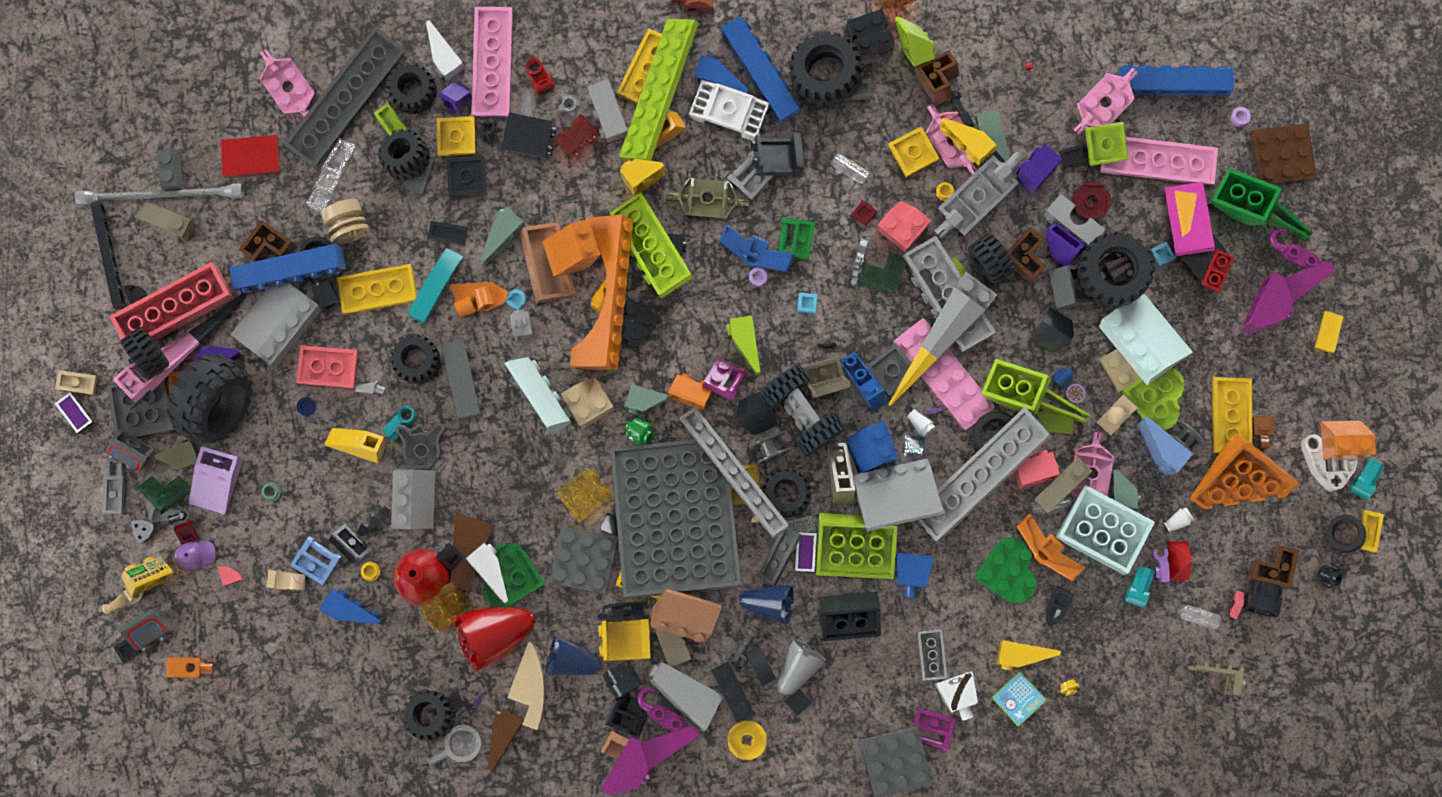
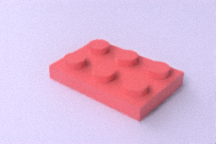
M300 345L296 383L354 389L359 351Z

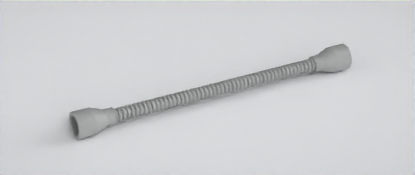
M234 183L219 189L164 190L111 194L81 190L75 192V201L77 206H84L100 202L101 200L175 198L185 196L221 195L237 199L244 198V186L242 183Z

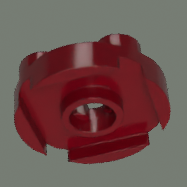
M1084 183L1075 191L1072 197V203L1076 205L1074 207L1075 214L1085 220H1089L1090 217L1093 220L1102 218L1111 205L1109 192L1100 183ZM1089 197H1093V200L1097 203L1090 206L1086 199L1089 200Z

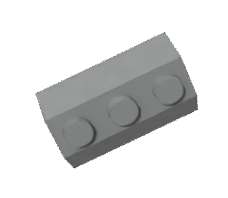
M393 470L391 529L434 528L436 471Z

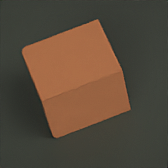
M612 730L601 752L618 760L629 739Z

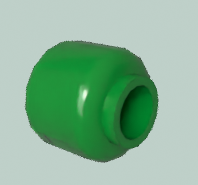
M640 417L629 420L625 426L626 437L637 445L649 444L655 434L653 425Z

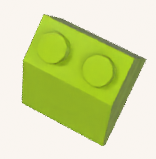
M899 16L895 17L902 50L913 66L935 59L934 51H936L933 40L929 39L927 32H923L920 26Z

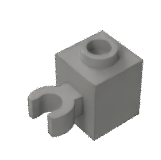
M522 309L514 311V314H510L515 340L534 337L531 316L528 311L525 312Z

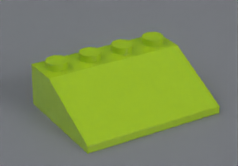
M819 513L816 575L894 579L898 524L867 531L862 515Z

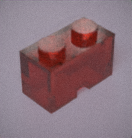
M582 114L570 123L572 128L569 131L564 129L554 139L555 144L571 160L574 157H579L584 151L583 148L588 143L592 144L598 135L597 128Z

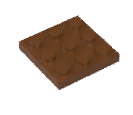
M1308 123L1258 129L1250 132L1259 180L1277 185L1317 179Z

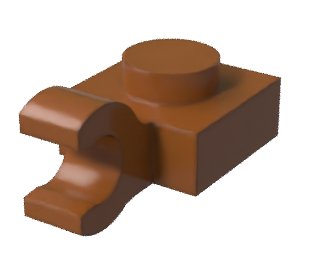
M1253 416V436H1258V449L1267 450L1269 448L1268 437L1274 436V417Z

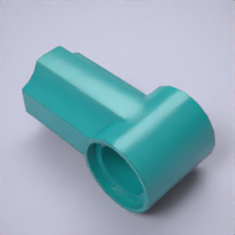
M402 406L399 408L396 416L382 429L383 433L395 442L400 437L396 433V427L404 425L408 428L411 424H414L418 419V412L410 406ZM410 410L412 416L409 420H405L404 413Z
M1369 459L1361 474L1351 484L1349 490L1368 500L1376 489L1375 484L1385 467L1378 461Z
M1138 566L1124 601L1144 608L1149 597L1148 590L1155 572L1146 567Z

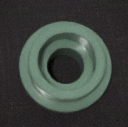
M269 482L263 486L261 494L266 501L273 502L279 499L281 489L276 483ZM270 489H274L275 491L274 495L272 496L269 495Z

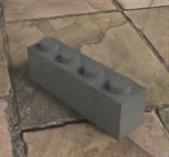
M464 340L442 344L457 419L463 421L482 416L484 405L482 399H479L477 392H480L478 381H475L473 376L476 373L474 362L471 363L469 358L472 355L470 344L466 345Z

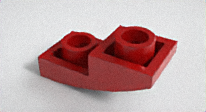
M1216 249L1201 284L1220 292L1235 257Z

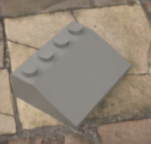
M288 282L287 285L283 286L269 285L270 288L265 290L231 333V336L275 369L322 311L318 304Z
M928 458L853 475L855 494L867 531L943 514Z

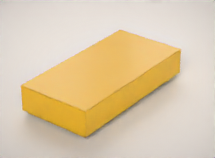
M1327 311L1323 312L1315 349L1329 353L1335 352L1343 316Z

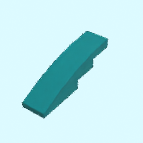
M447 248L445 249L407 314L409 317L425 324L443 297V292L453 279V274L463 261V256Z

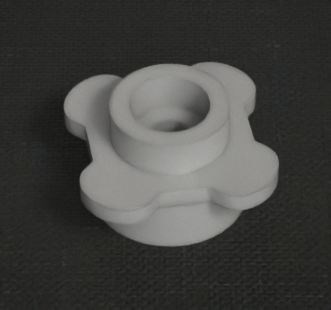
M565 95L562 104L559 105L560 112H566L569 116L576 115V109L581 104L580 100L574 99L570 95Z

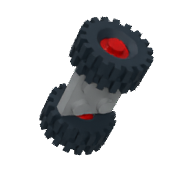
M797 364L768 383L761 390V393L771 408L781 403L784 404L786 412L792 415L798 429L803 431L795 441L803 453L808 456L836 438L846 428L835 413H831L820 420L800 392L811 379L801 365Z

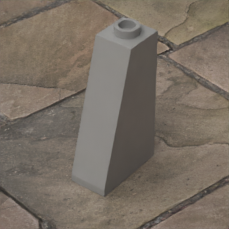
M663 662L654 665L649 674L652 676L650 682L699 731H706L723 695Z

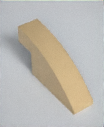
M528 642L508 698L529 706L522 725L539 730L545 708V676L537 649L533 643Z

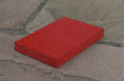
M277 135L221 140L222 176L224 178L280 173Z

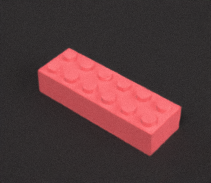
M210 262L114 313L110 318L121 339L140 326L155 341L235 298L218 266Z

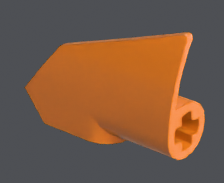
M493 282L450 284L449 286L456 302H454L460 318L477 311L485 312L505 304L509 294L508 291Z

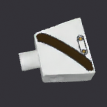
M972 671L935 684L950 712L959 710L962 721L973 718L970 706L977 704L978 700Z

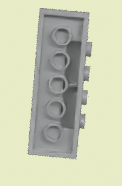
M934 236L903 254V257L912 270L913 277H911L913 284L915 287L920 286L923 291L921 293L925 303L931 304L933 308L931 309L932 315L937 319L954 287L962 277L937 236ZM983 312L955 342L963 353L991 337L996 332Z

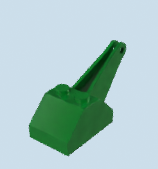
M1231 168L1227 169L1212 199L1213 206L1233 220L1251 226H1266L1269 223L1277 228L1286 229L1288 233L1303 241H1309V236L1313 234L1311 229L1306 227L1278 202L1282 194V188Z

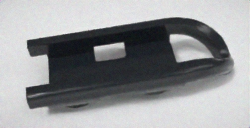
M646 601L604 605L598 611L597 618L606 622L648 619L647 615H643V605H646ZM623 606H631V610H624ZM612 607V618L601 617V613L605 609Z

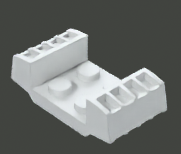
M702 80L689 115L691 119L704 124L705 121H709L738 131L743 138L754 140L755 135L759 132L769 103L741 91Z

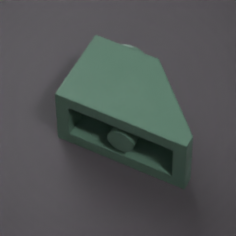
M631 384L625 408L628 409V413L639 415V413L645 414L667 402L669 397L667 394Z
M1113 470L1111 473V499L1132 510L1138 509V506L1141 505V495L1138 494V489L1119 470Z

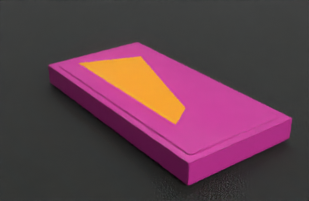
M1203 182L1165 187L1176 256L1214 251L1215 246Z

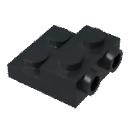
M630 297L624 305L621 338L625 340L624 344L629 348L640 350L661 318Z

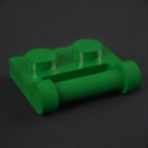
M782 217L781 235L776 251L796 254V259L809 261L815 222ZM795 226L792 248L787 250L786 244L789 227Z

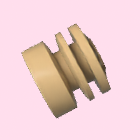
M357 199L342 200L322 210L321 216L325 226L331 227L328 230V234L331 236L332 244H347L369 233L370 229L366 224V219L360 217L363 211Z

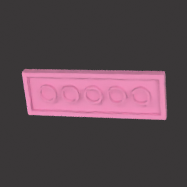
M475 7L472 116L508 118L511 95L512 7Z
M1126 137L1128 160L1105 163L1100 166V173L1182 183L1203 182V185L1213 186L1215 184L1218 148Z
M922 318L893 341L911 363L930 332L931 326ZM949 349L921 375V378L964 431L974 425L981 416L995 408L994 404L981 394V388Z

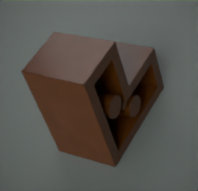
M950 50L936 56L935 59L916 66L917 79L935 106L952 98L949 81L960 76L958 62Z
M261 220L239 248V251L253 262L263 260L270 251L277 256L291 254L296 245L265 221Z
M1031 227L1007 251L1013 261L1015 271L1030 284L1046 267L1033 254L1045 239Z
M1284 546L1274 547L1271 563L1260 560L1251 561L1247 580L1275 584L1284 590L1290 589L1299 550Z

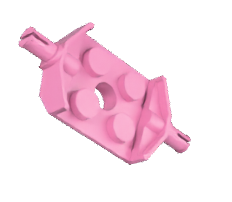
M267 49L264 52L262 51L260 54L267 62V65L259 79L283 114L301 113L305 117L315 92L291 58L274 59ZM285 82H291L293 84V90L290 92H285L283 90V84Z
M1132 68L1123 77L1106 73L1093 89L1077 103L1082 120L1074 131L1080 135L1086 127L1111 124L1134 100L1130 81L1138 72ZM1109 97L1112 101L1111 105L1106 108L1102 107L1100 104L1102 98Z
M934 104L929 105L927 109L933 117L926 130L928 139L948 168L967 167L970 173L973 174L977 170L975 165L967 158L966 153L962 149L959 150L956 146H950L947 143L949 136L946 137L940 130L942 118L963 124L958 116V112L940 113Z
M1094 432L1091 445L1074 451V461L1079 457L1089 468H1093L1097 472L1096 478H1085L1070 493L1076 499L1084 485L1108 496L1114 456L1108 450L1101 447L1102 433Z

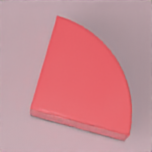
M218 567L223 586L243 580L241 574L235 569Z
M1240 591L1235 593L1233 598L1235 603L1230 608V617L1237 619L1244 605V593Z

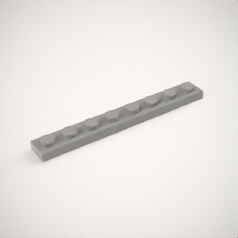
M694 407L680 417L681 422L771 537L774 538L789 527L788 523L699 410Z

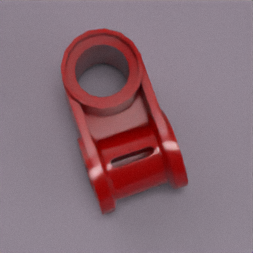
M530 58L526 62L527 73L535 91L540 96L542 92L550 88L554 89L555 85L540 59ZM533 65H538L540 67L539 70L535 72L531 71L530 68Z

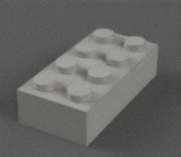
M942 629L917 632L922 681L948 679Z

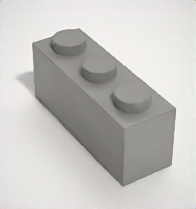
M609 80L588 86L586 97L589 105L593 104L595 110L592 113L595 121H599L601 127L598 129L602 139L606 138L607 143L626 137L628 130Z

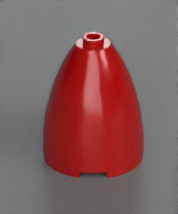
M416 549L406 553L398 560L393 571V583L399 596L409 604L417 607H430L443 600L451 590V570L437 559L438 552L430 549Z
M515 607L482 608L453 617L455 628H459L457 634L460 647L467 663L474 665L472 667L474 672L492 665L512 652L528 636L534 627L533 624L536 623L532 612L529 613L525 609Z

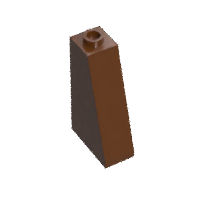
M457 512L455 515L453 546L464 557L451 569L450 585L455 586V591L465 594L466 591H472L478 575L477 571L465 558L483 543L489 544L495 526Z

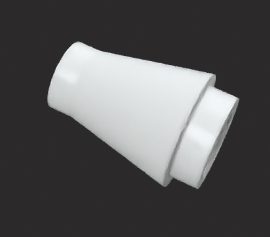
M915 409L907 416L918 434L924 438L935 429L934 422Z
M1186 507L1184 509L1180 508L1164 525L1171 533L1191 525L1194 518Z

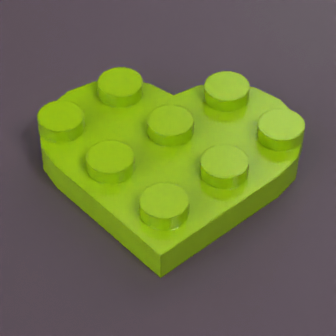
M1171 368L1149 385H1146L1140 378L1125 388L1122 393L1138 407L1135 411L1141 420L1148 417L1165 431L1172 428L1179 418L1180 407L1177 400L1183 394L1184 379L1175 368Z

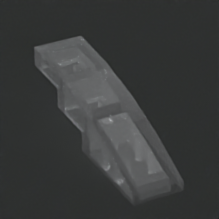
M339 138L322 166V173L314 185V191L305 204L307 209L321 214L322 210L329 206L356 150V145Z

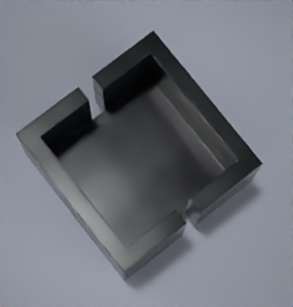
M883 9L847 20L846 29L849 38L856 45L861 61L894 50L895 41L890 28H887L888 22Z

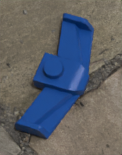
M728 224L725 225L719 241L742 259L745 264L752 267L788 272L796 255L769 250L770 242L755 235H752L750 241H748Z

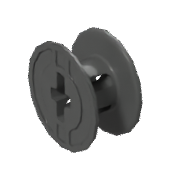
M1177 420L1176 424L1181 431L1176 437L1171 435L1190 452H1192L1190 449L1195 444L1207 447L1204 438L1194 428L1181 420ZM1194 454L1189 458L1190 460H1195Z
M785 432L768 436L749 446L750 449L760 447L764 458L759 460L757 465L772 461L792 450V448L782 450L777 440Z

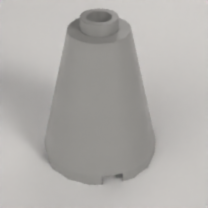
M794 639L790 644L776 683L779 687L778 691L786 696L788 694L793 695L826 661L818 651L811 650L809 645L797 639Z

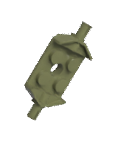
M688 178L678 193L667 192L666 200H677L680 203L685 217L689 215L728 220L736 206L749 207V199L738 198L729 181ZM710 193L713 196V200L705 202L702 199L703 195Z

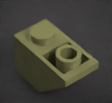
M186 439L178 442L177 446L171 449L166 447L159 450V454L154 456L159 461L187 471L195 467L199 451L195 442Z

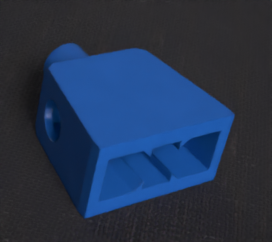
M896 553L897 585L906 586L905 598L916 599L917 588H926L934 557Z

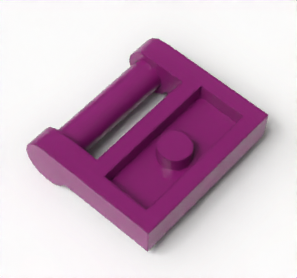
M717 358L702 386L732 400L735 398L742 380L747 377L748 370L744 367L738 368ZM730 375L735 376L731 386L728 388L724 387Z
M917 708L913 727L918 726V729L945 736L944 741L924 736L920 737L923 745L938 748L942 752L947 753L956 718Z

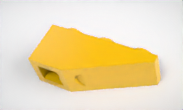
M946 118L941 119V132L946 137L949 136L953 140L954 145L959 150L962 149L972 163L975 162L980 166L996 152L997 145L983 131Z
M332 428L325 442L327 447L375 463H379L386 449L383 436L361 430Z

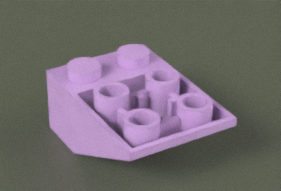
M201 446L195 464L189 504L226 515L243 459Z

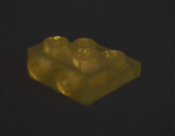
M583 469L556 492L578 523L583 522L612 498L609 495L611 490L607 485H602L599 482V475L594 469Z
M453 581L442 587L431 599L419 602L422 608L420 611L425 621L428 620L433 630L438 629L439 632L453 625V617L470 607L469 602Z

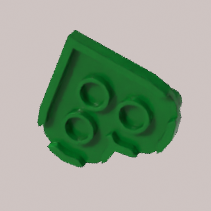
M1008 537L1001 540L993 548L973 578L1009 603L1020 604L1028 601L1033 596L1037 583L1033 573L1028 569L1031 563L1032 552L1022 540Z
M505 542L494 548L497 551L495 556L498 558L508 601L503 603L489 585L484 582L483 594L491 605L495 607L512 606L545 585V582L521 546Z

